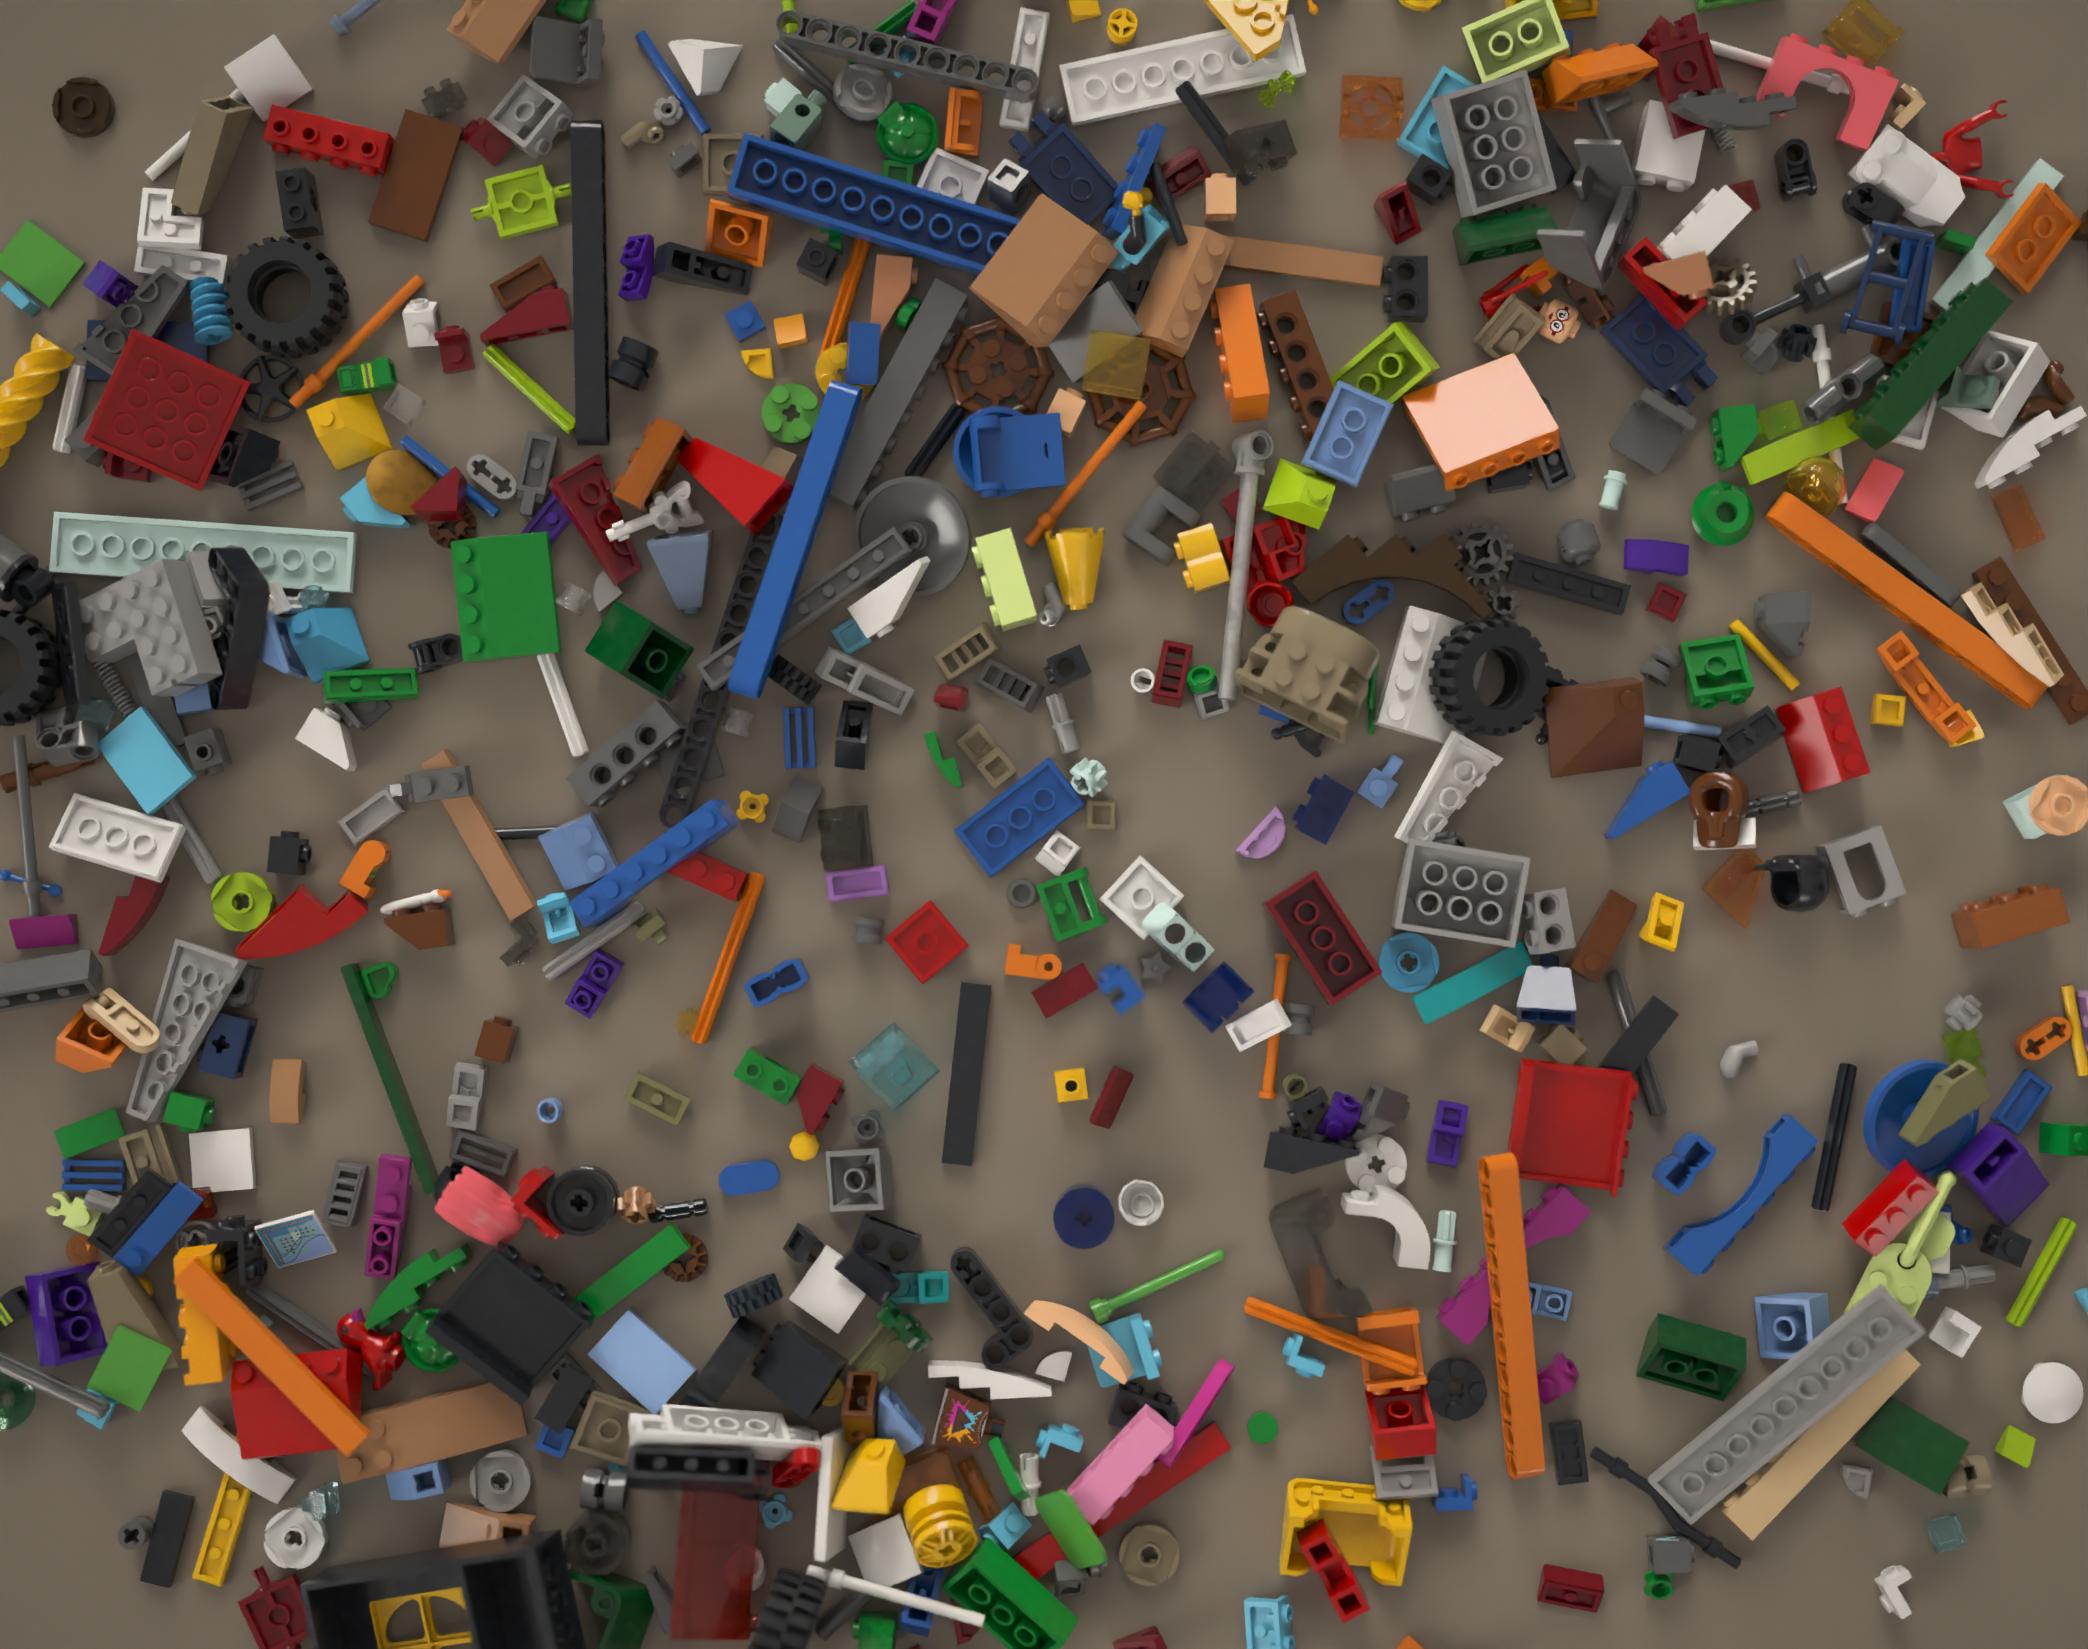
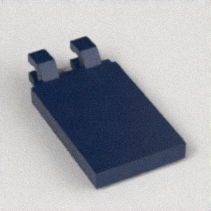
M1040 110L1031 119L1030 123L1042 137L1032 146L1018 131L1008 143L1021 156L1018 159L1020 162L1019 166L1029 171L1030 179L1041 192L1088 225L1116 199L1114 198V193L1118 184L1064 123L1060 126L1058 123L1054 125Z
M1643 294L1638 296L1600 331L1608 342L1653 389L1662 392L1667 398L1671 396L1677 405L1688 407L1696 398L1684 385L1691 376L1705 391L1718 379L1716 374L1706 364L1705 358L1708 354L1683 328L1677 331Z

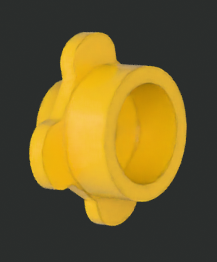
M748 790L741 792L739 796L741 800L740 808L736 812L738 818L741 820L746 818L754 819L757 823L763 822L766 819L764 811L765 806L769 803L768 796L764 793L760 795L751 794ZM755 804V809L752 810L750 805Z

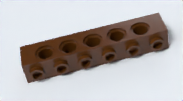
M1293 289L1261 301L1260 311L1256 314L1261 328H1267L1270 336L1267 344L1273 357L1277 356L1281 365L1278 368L1280 379L1283 385L1288 384L1292 395L1289 396L1291 407L1294 413L1299 412L1303 421L1300 424L1303 438L1305 441L1310 440L1311 442L1321 418L1312 416L1309 407L1317 404L1322 406L1325 411L1334 388L1296 290ZM1286 321L1291 324L1293 331L1283 334L1278 330L1277 323ZM1298 349L1303 354V360L1299 362L1292 361L1288 357V351ZM1301 377H1309L1314 382V388L1305 390L1300 387L1298 380Z

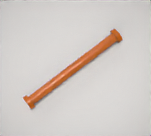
M1275 953L1274 959H1277L1272 1000L1277 998L1284 1009L1289 961H1292L1293 955ZM1281 1032L1268 1038L1263 1087L1258 1095L1260 1098H1277L1274 1088Z

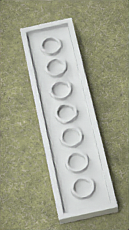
M1293 14L1286 15L1280 47L1256 62L1226 28L1059 65L1072 127L1182 103L1175 90L1187 80L1191 82L1199 95L1205 98L1297 78L1306 74Z

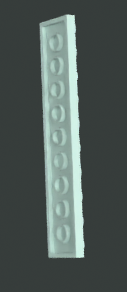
M54 512L49 572L125 578L161 558L186 561L188 551H210L211 548L243 547L268 584L280 581L283 589L353 594L357 534L355 532Z

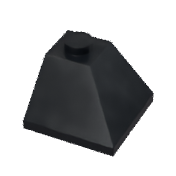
M231 424L207 480L235 487L269 471L279 456L278 448L281 441L250 428Z

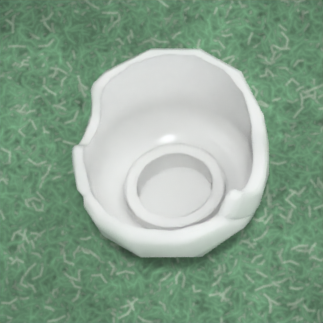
M1132 1180L1122 1188L1118 1197V1210L1128 1223L1136 1226L1151 1225L1160 1218L1164 1208L1163 1194L1155 1184L1145 1180Z

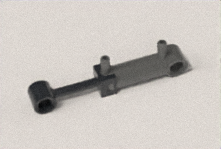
M1866 224L1860 229L1869 248L1868 251L1823 272L1819 271L1812 274L1804 255L1793 258V264L1801 278L1793 286L1796 294L1755 313L1746 309L1735 310L1734 314L1728 315L1721 322L1719 328L1721 338L1728 344H1741L1754 333L1758 324L1799 305L1802 306L1806 314L1833 299L1859 288L1876 234L1870 232L1872 224ZM1893 237L1888 242L1879 244L1872 271L1886 274L1897 272L1899 260H1895L1891 256L1890 250L1895 249L1900 254L1901 238ZM1733 321H1738L1743 325V333H1738L1733 329Z

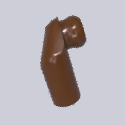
M2052 360L2042 376L2058 402L2066 405L2075 396L2060 376L2064 371L2063 365L2057 360Z
M2035 395L2026 400L2017 417L2023 421H2030L2033 415L2049 410L2053 418L2056 419L2062 412L2063 405L2042 395Z

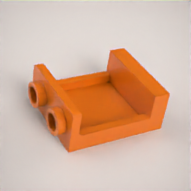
M1414 1306L1354 1314L1357 1337L1418 1361L1414 1375L1409 1376L1360 1357L1363 1384L1367 1391H1372L1373 1395L1390 1393L1391 1388L1402 1387L1403 1391H1413L1420 1389L1421 1384H1427L1418 1323H1420L1419 1312Z

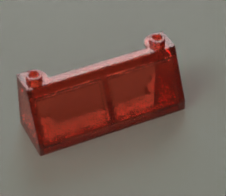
M755 1459V1461L764 1462L770 1466V1460ZM763 1476L754 1477L753 1486H761ZM682 1491L670 1639L749 1640L751 1633H755L758 1614L752 1613L751 1604L759 1501L739 1499L737 1493Z

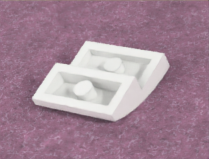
M275 34L224 66L249 104L254 107L255 112L264 123L268 121L272 104L287 108L314 90Z
M826 1245L789 1300L839 1334L866 1294L834 1269L836 1262L843 1256Z
M902 1513L848 1536L861 1573L866 1581L890 1587L924 1572L922 1565L915 1558L910 1541L911 1536L907 1531Z

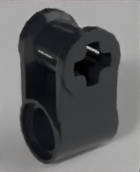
M1799 138L1791 139L1782 145L1774 155L1778 187L1783 201H1789L1793 196L1803 194L1812 196L1817 192V180L1812 168L1809 147L1804 140ZM1787 149L1793 150L1796 153L1797 161H1791L1787 157Z
M1863 182L1858 184L1854 189L1849 190L1842 199L1844 211L1864 225L1872 224L1873 220L1896 224L1905 211L1900 202L1887 196L1870 183Z
M452 633L408 644L409 650L413 651L417 665L415 669L416 675L434 672L442 667L463 662L461 638ZM456 640L459 643V651L451 656L448 652V647L452 641Z

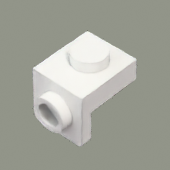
M419 298L411 300L406 305L402 315L408 348L439 345L434 336V333L439 332L435 314L438 309L437 302H428V299Z
M1901 1565L1889 1566L1880 1573L1881 1576L1874 1579L1883 1594L1879 1596V1599L1888 1613L1894 1612L1898 1617L1904 1619L1911 1615L1912 1612L1897 1586L1908 1581L1912 1576Z

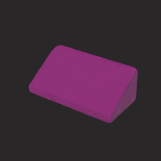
M76 914L9 919V926L17 949L79 944Z

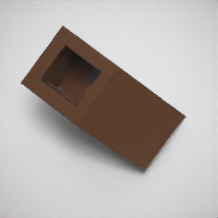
M441 904L423 906V912L411 914V908L392 911L393 917L384 918L386 926L418 950L455 945L451 909L441 910Z

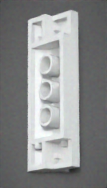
M662 1404L660 1415L630 1413L628 1420L631 1438L630 1447L755 1452V1459L777 1461L783 1460L797 1448L811 1447L821 1451L822 1447L817 1430L811 1429L810 1426L787 1425L783 1413Z

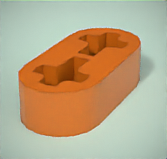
M2059 1016L2044 1018L2016 1039V1053L2026 1060H2039L2070 1038L2072 1034L2070 1022ZM2052 1023L2061 1025V1028L2058 1030L2059 1036L2049 1035L2046 1037L2053 1030ZM2040 1039V1042L2033 1047L2034 1053L2025 1051L2028 1047L2027 1040L2036 1042Z

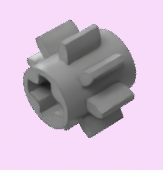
M1959 994L1956 995L1944 1009V1012L1949 1016L1945 1023L1955 1031H1960L1962 1028L1970 1031L1983 1017V1013L1978 1010L1982 1003L1971 994L1969 996L1966 995L1965 998Z

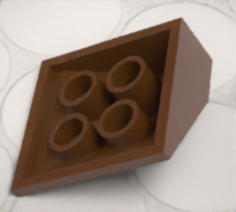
M1634 677L1549 688L1548 696H1544L1552 778L1642 766L1645 708L1643 683Z

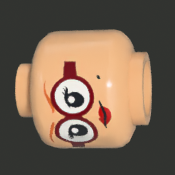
M1553 299L1550 303L1545 301L1539 314L1546 321L1537 332L1539 335L1558 344L1563 343L1567 337L1573 339L1581 325V322L1577 321L1578 309L1559 299Z

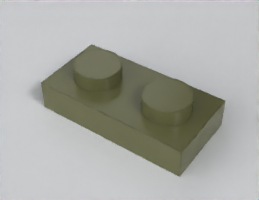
M639 1071L636 1073L623 1098L629 1103L675 1126H679L692 1100L691 1097Z

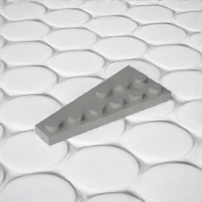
M175 938L152 1018V1023L159 1029L160 1042L155 1050L149 1053H142L126 1109L127 1114L144 1121L156 1122L170 1097V1093L177 1086L248 961L185 939Z

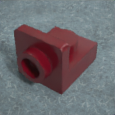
M458 325L443 327L442 332L434 333L435 340L439 343L443 372L445 374L475 369L470 334L464 328H460Z
M108 451L104 453L102 465L105 469V474L118 479L151 482L152 470Z

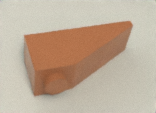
M876 254L870 323L881 324L880 344L896 320L901 307L909 299L912 285H918L919 267H914L913 257Z

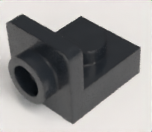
M1321 1086L1306 1093L1300 1099L1288 1102L1291 1110L1287 1111V1114L1294 1128L1300 1126L1304 1132L1309 1130V1126L1302 1113L1307 1111L1309 1115L1325 1107L1323 1102L1329 1099Z

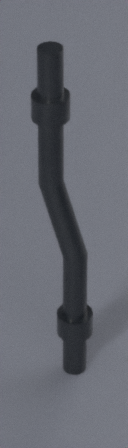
M1597 1446L1592 1449L1590 1457L1607 1467L1610 1474L1618 1479L1624 1478L1650 1495L1674 1530L1702 1547V1551L1710 1557H1717L1734 1569L1740 1566L1742 1561L1740 1557L1724 1548L1723 1543L1713 1536L1707 1537L1681 1520L1674 1508L1648 1480L1629 1468L1627 1462L1619 1457H1612Z

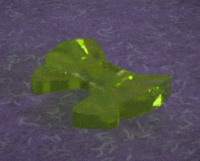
M1285 70L1275 82L1273 79H1270L1268 81L1270 87L1259 93V101L1265 108H1272L1275 102V95L1281 90L1292 94L1296 85L1295 76L1289 70Z

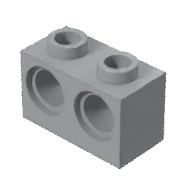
M1566 888L1548 889L1524 894L1521 917L1524 922V940L1529 949V955L1575 948L1576 943ZM1541 901L1543 902V905H1544V911H1543V912L1541 911V908H1540V903H1541ZM1546 931H1548L1549 933L1548 942L1546 940Z

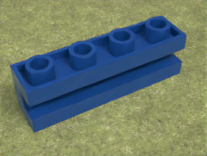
M1111 962L1098 972L1100 978L1096 982L1105 995L1116 987L1121 989L1122 992L1110 1000L1120 1015L1146 997L1123 965L1118 964L1115 966Z

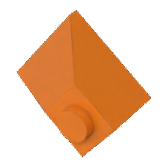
M82 1006L56 1038L55 1061L81 1073L112 1067L128 1046L96 1019L88 1017Z

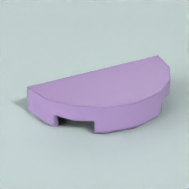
M1276 806L1235 850L1244 857L1257 859L1269 856L1280 847L1285 837V823L1282 813Z

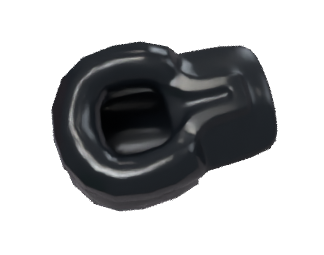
M1777 855L1752 869V871H1770L1771 894L1774 902L1783 910L1799 913L1812 911L1818 908L1828 896L1829 880L1827 869L1829 861L1824 855Z

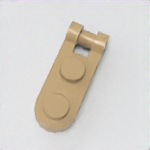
M107 988L100 993L99 998L96 1000L91 999L83 1004V1010L88 1017L100 1022L133 1051L149 1053L158 1047L160 1033L157 1026L113 989Z

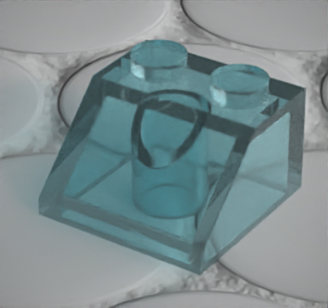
M894 1021L849 1061L862 1081L894 1111L898 1110L940 1072L938 1067L911 1037Z

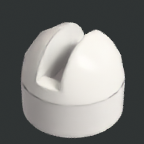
M1141 668L1132 674L1131 685L1138 692H1149L1154 688L1156 677L1151 670ZM1138 676L1152 679L1151 685L1138 682Z

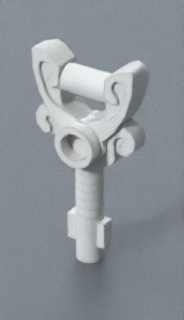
M683 480L677 483L666 494L660 491L654 493V502L649 506V514L626 523L621 520L611 524L613 528L605 531L609 541L611 542L616 539L619 542L630 538V533L655 524L660 530L665 529L667 533L674 534L679 530V527L697 526L704 523L700 512L693 509L688 500L691 493L689 482ZM674 502L677 503L681 512L679 515L674 514L672 511V504Z

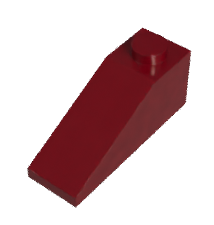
M557 285L542 287L540 289L541 292L531 294L480 334L481 342L488 347L491 344L499 345L573 330L574 323L568 294L563 287L558 288Z

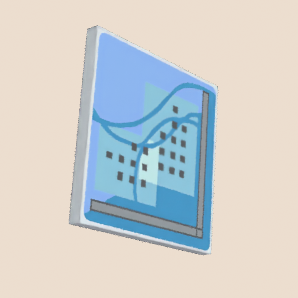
M314 1210L255 1226L256 1233L278 1268L337 1252L335 1245Z

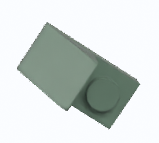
M1957 367L1939 387L1936 407L1993 409L2000 380L1996 376L1966 375Z

